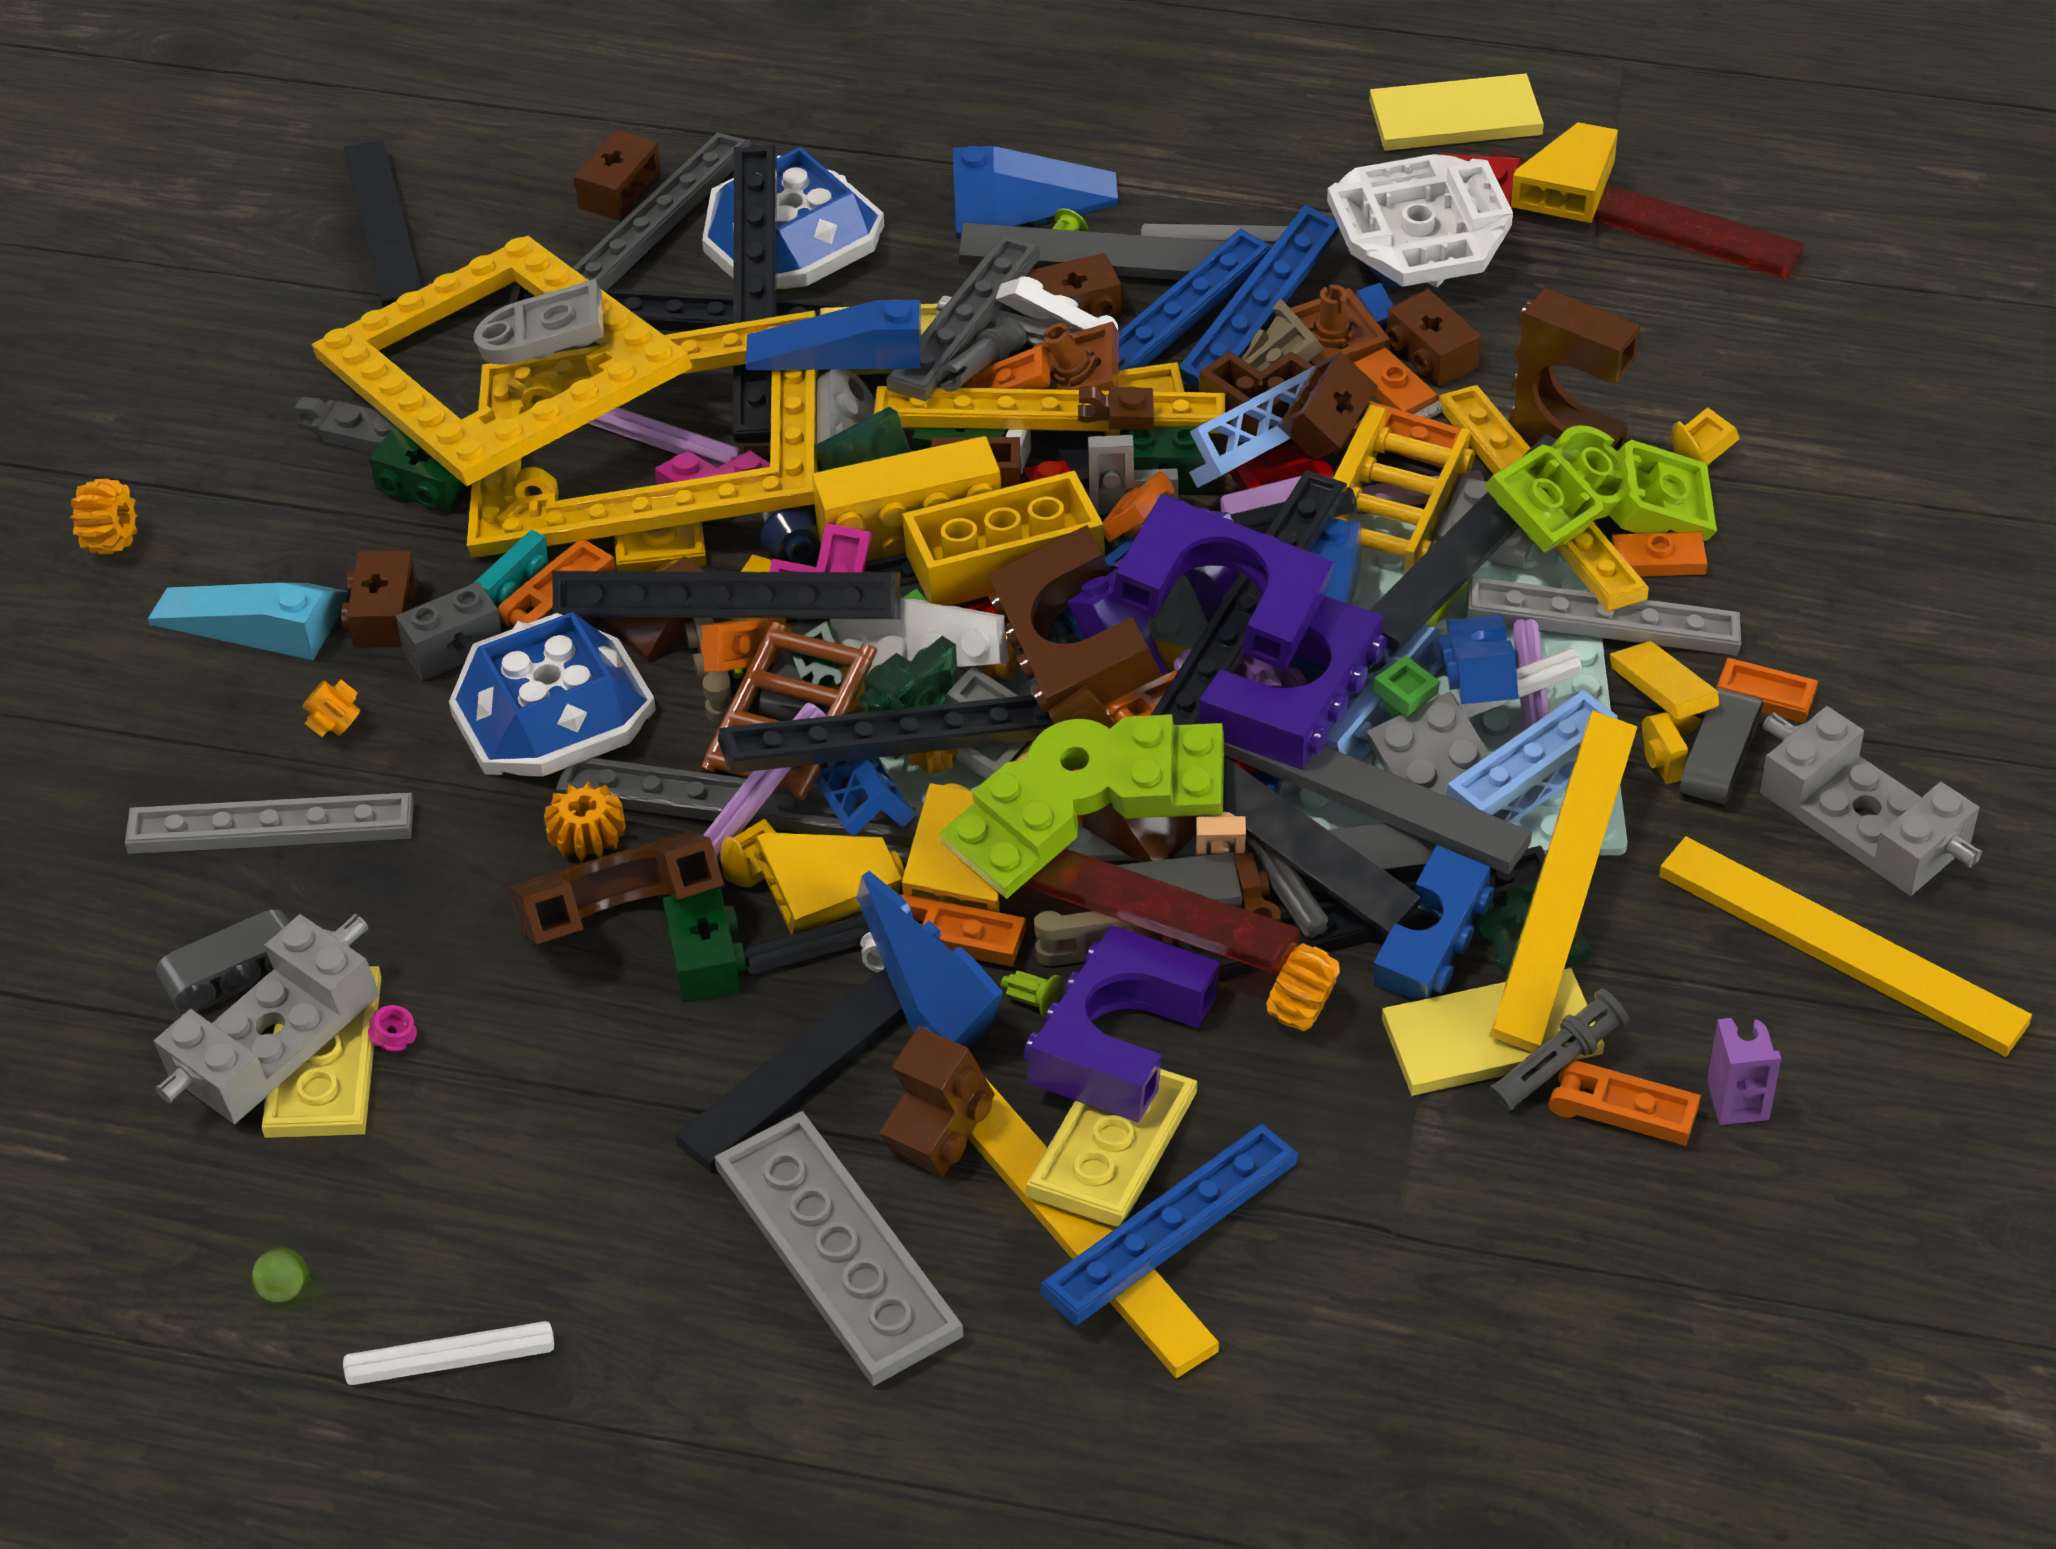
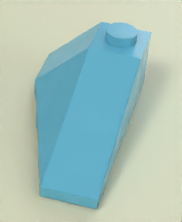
M310 583L171 587L165 590L148 617V622L152 626L314 660L339 618L343 602H348L350 597L348 591Z

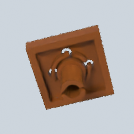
M1329 285V295L1328 289L1324 287L1320 291L1319 299L1290 308L1324 347L1321 352L1310 360L1309 363L1313 366L1340 351L1354 363L1384 347L1390 350V338L1350 288L1344 289L1339 285Z
M1113 321L1075 333H1070V329L1065 323H1056L1044 332V342L1033 345V348L1042 345L1050 356V386L1043 389L1079 390V387L1094 386L1102 391H1109V387H1119V332Z

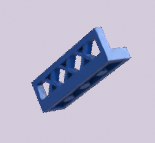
M826 706L822 711L827 715L830 707ZM879 757L834 762L833 766L828 768V763H824L815 780L842 826L852 836H855L880 810L902 828L917 815ZM851 776L847 788L840 790L844 777ZM865 797H869V798L854 812V809H855V806H856V804H857L858 799L865 798Z

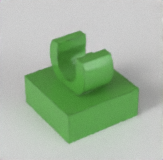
M1405 655L1374 678L1372 691L1385 700L1383 708L1394 718L1401 714L1407 717L1438 694L1441 681Z

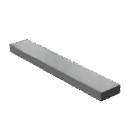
M1473 576L1468 580L1466 618L1502 614L1505 625L1514 626L1518 619L1526 621L1532 618L1538 623L1539 630L1637 643L1652 641L1659 646L1738 656L1741 647L1740 612L1645 600L1606 611L1593 592Z
M412 792L134 807L129 809L125 846L128 854L411 839L414 801Z

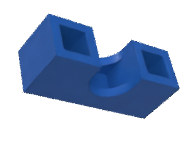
M1502 614L1446 620L1447 635H1439L1441 662L1444 663L1449 690L1458 691L1461 705L1519 699L1515 651L1511 640H1507L1506 626Z
M1436 845L1416 882V894L1421 899V904L1417 908L1433 914L1439 919V922L1429 929L1418 931L1394 923L1373 962L1374 986L1413 1002L1432 998L1436 992L1440 994L1445 992L1453 974L1454 967L1450 965L1456 953L1464 954L1474 934V927L1471 925L1477 913L1485 915L1492 902L1495 888L1490 886V866Z

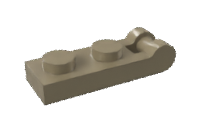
M691 618V621L684 622V630L689 649H698V653L693 654V663L697 680L702 681L703 693L707 698L705 702L706 715L710 721L721 723L732 702L729 675L727 671L704 672V661L701 652L702 625L714 624L712 618Z
M1169 901L1062 916L1054 911L1041 912L1034 919L1035 935L1039 938L1035 946L1036 959L1045 966L1085 962L1094 941L1100 942L1111 925L1173 946L1172 912Z

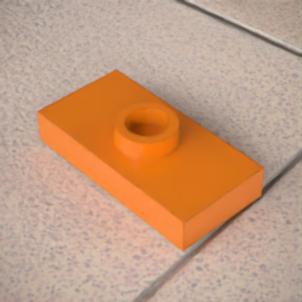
M1386 347L1354 362L1360 370L1378 385L1373 396L1385 406L1415 414L1437 401L1438 394Z
M1702 532L1612 534V545L1640 577L1706 575L1708 563Z

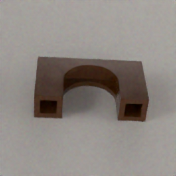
M1544 287L1533 302L1527 301L1518 318V325L1522 327L1521 339L1515 351V358L1519 360L1518 372L1512 383V391L1516 392L1515 404L1509 416V423L1513 424L1512 427L1530 448L1544 434L1557 440L1566 429L1582 425L1596 428L1608 434L1615 440L1611 446L1618 451L1626 443L1628 423L1586 407L1572 398L1558 381L1554 365L1570 366L1616 384L1636 360L1640 325Z
M1088 525L988 574L996 591L988 595L996 613L1004 615V618L1008 617L1010 621L1005 624L1006 635L1014 651L1021 647L1024 651L1023 654L1017 656V660L1029 682L1037 679L1039 685L1031 688L1043 714L1085 684L1089 685L1105 705L1162 676L1133 616L1079 642L1059 644L1046 640L1052 623L1064 610L1070 607L1068 601L1082 592L1081 587L1094 578L1111 573Z
M688 830L508 886V890L521 933L535 944H539L583 930L581 919L622 903L657 895H670L678 900L723 886L724 883L711 838Z

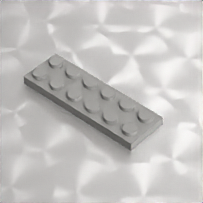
M803 1111L714 1156L716 1169L872 1386L964 1337L962 1323Z

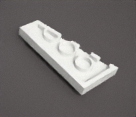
M900 598V619H830V624L836 630L841 645L860 649L861 645L865 643L877 648V653L868 674L1009 662L1004 615L956 606H942L913 598ZM844 665V666H842L841 668H839L838 670H840V669H842V668H845V667H848V668H849L850 666Z

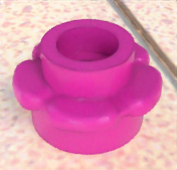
M388 1005L382 1007L369 1021L371 1028L368 1029V1037L375 1046H380L386 1051H402L406 1048V1044H411L415 1041L417 1029L414 1025L413 1016L401 1006ZM387 1030H392L396 1033H389Z

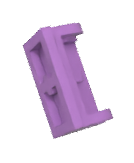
M1732 1018L1717 1020L1707 1084L1719 1125L1765 1121L1770 1118L1781 1056L1779 1050H1773L1768 1030L1759 1020H1754L1753 1034L1756 1036V1039L1752 1041H1745L1738 1036V1028Z

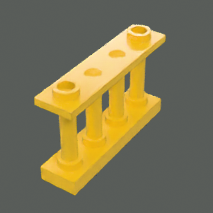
M1369 404L1333 479L1345 482L1347 487L1352 488L1358 511L1416 526L1410 540L1361 527V546L1404 557L1405 575L1433 547L1432 539L1462 474L1468 476L1472 469L1475 450L1469 449L1470 430L1465 428L1461 429L1453 448L1391 433V428L1385 427L1386 408ZM1386 450L1443 464L1444 468L1437 479L1377 463L1376 456L1378 452L1384 454ZM1374 480L1431 496L1425 509L1364 494L1361 487L1363 483L1369 484ZM1348 515L1340 516V517H1336V518H1337V519H1342V520H1344V521H1347Z

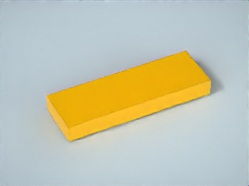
M1652 641L1610 654L1611 668L1678 720L1719 706L1718 691Z

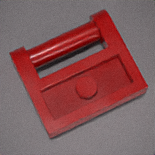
M1294 441L1277 445L1229 471V474L1241 491L1303 475L1305 470L1329 478H1334L1335 476L1324 457L1315 461Z

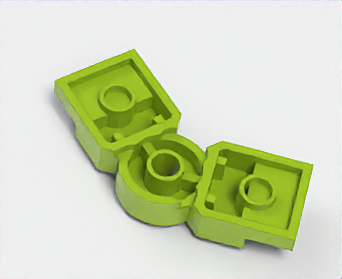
M1578 425L1566 429L1551 447L1542 444L1494 474L1483 486L1496 500L1497 504L1514 519L1544 553L1557 545L1562 547L1583 533L1595 519L1604 518L1608 515L1621 529L1637 534L1667 533L1669 530L1675 532H1702L1703 540L1708 541L1717 532L1707 463L1634 440L1628 441L1621 449L1616 451L1611 446L1615 441L1612 437L1601 430L1589 426Z
M1172 714L1123 717L1110 729L1101 723L1087 719H1071L1056 723L1037 736L1028 751L1027 761L1006 762L971 792L974 803L939 832L941 843L1007 899L1078 837L1077 815L1096 812L1111 802L1113 808L1126 819L1222 815L1224 780L1222 723L1174 725Z

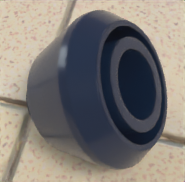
M801 506L781 509L772 513L761 530L760 539L764 549L778 559L792 563H800L810 558L816 551L819 542L815 514Z

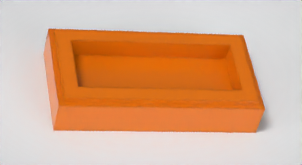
M1727 658L1717 687L1763 699L1762 713L1771 715L1773 712H1776L1782 718L1805 723L1816 693L1818 680Z

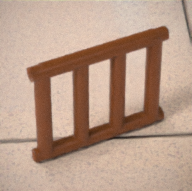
M773 621L719 728L778 722L775 719L748 713L758 689L828 706L830 709L826 716L848 714L872 666L877 648L863 643L860 649L788 632L784 625ZM778 649L850 666L839 690L767 672ZM719 728L700 766V770L703 773L716 774L717 770L729 773L717 740ZM823 764L801 766L799 772L789 770L778 784V787L790 790L789 793L798 800H805ZM753 771L732 774L748 778Z

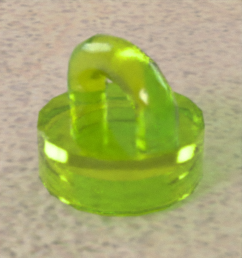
M277 1247L265 1252L255 1263L252 1271V1281L257 1292L265 1299L273 1302H285L293 1298L303 1288L309 1275V1270L303 1258L296 1251L286 1247Z

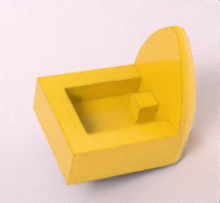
M1708 407L1685 426L1680 421L1676 422L1672 426L1670 436L1674 453L1707 463V465L1740 439L1736 427Z
M1663 712L1648 716L1642 721L1646 759L1651 768H1657L1666 785L1681 781L1688 755V747L1682 738L1686 737L1701 724V719L1694 715L1678 720L1669 712Z
M765 818L737 836H728L723 840L720 849L721 869L724 879L730 883L741 887H752L765 879L754 855L756 837L763 833H776Z

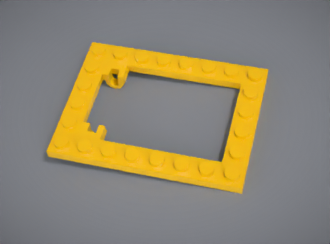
M528 235L510 240L506 243L505 247L489 255L474 258L469 265L453 273L443 274L437 277L432 284L418 291L405 293L396 302L380 310L369 311L360 320L344 328L331 330L324 338L311 344L319 361L466 486L693 368L689 354L603 290L601 292L604 337L595 340L602 347L585 355L592 377L579 380L572 384L568 390L550 399H544L535 403L531 409L514 418L503 419L500 416L496 419L493 410L486 406L460 419L379 352V350L515 281L534 296L589 281Z
M808 311L664 336L689 354L693 368L682 374L710 369L715 370L746 364L747 334L815 317L816 314L815 311ZM602 346L557 352L546 358H531L512 364H483L478 411L489 406L493 410L496 419L500 416L503 419L514 418L531 409L535 403L544 399H550L568 390L575 382L591 378L592 375L588 369L585 355ZM772 370L770 467L558 500L559 490L556 479L538 467H528L521 470L522 458L472 483L467 548L471 558L506 553L531 529L545 536L546 546L577 542L578 540H590L815 504L812 473L818 472V448H816V382L818 370ZM528 486L539 487L542 494L530 495Z

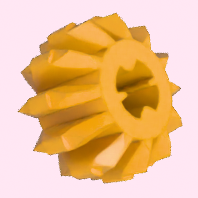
M106 478L95 479L93 482H86L85 485L77 486L76 498L71 499L73 515L70 518L74 521L73 535L79 536L81 548H87L91 553L113 554L114 551H122L123 548L131 546L133 541L132 535L137 534L135 518L138 515L134 510L135 498L130 497V490L127 485L120 484L118 480Z
M588 781L583 788L579 789L569 784L567 794L553 793L551 805L545 807L544 820L547 827V839L551 842L552 847H558L563 858L576 853V856L582 862L589 854H594L601 858L604 848L617 849L619 837L624 836L626 824L623 805L619 801L618 796L611 794L607 785L594 790V787Z
M1302 943L1295 947L1285 965H1283L1269 993L1270 996L1266 1002L1268 1014L1274 1016L1278 1022L1290 1028L1294 1027L1301 1031L1311 1028L1321 1010H1323L1340 973L1338 961L1316 946L1313 948Z

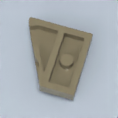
M1280 299L1272 308L1277 316L1267 332L1259 329L1251 340L1249 349L1240 358L1261 372L1290 351L1309 363L1324 347L1286 303Z

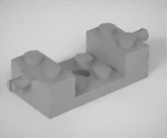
M1828 706L1823 708L1809 721L1799 726L1792 725L1776 712H1773L1771 716L1769 715L1766 718L1763 729L1783 742L1766 755L1760 793L1909 896L1918 891L1954 858H1957L1969 868L1978 862L1982 851L1971 845L1980 808L1978 805L1941 781L1923 797H1920L1860 757L1864 730ZM1868 808L1877 815L1861 816L1855 812V809Z
M301 914L294 918L264 944L273 970L213 1023H210L190 1008L153 1040L169 1076L160 1085L155 1087L159 1096L170 1104L173 1099L186 1089L234 1125L270 1092L277 1088L380 996L367 959L349 947L351 943L368 930L366 922L360 916L358 917L357 914H353L347 922L334 932L320 928ZM271 1025H284L282 1030L276 1034L261 1035Z

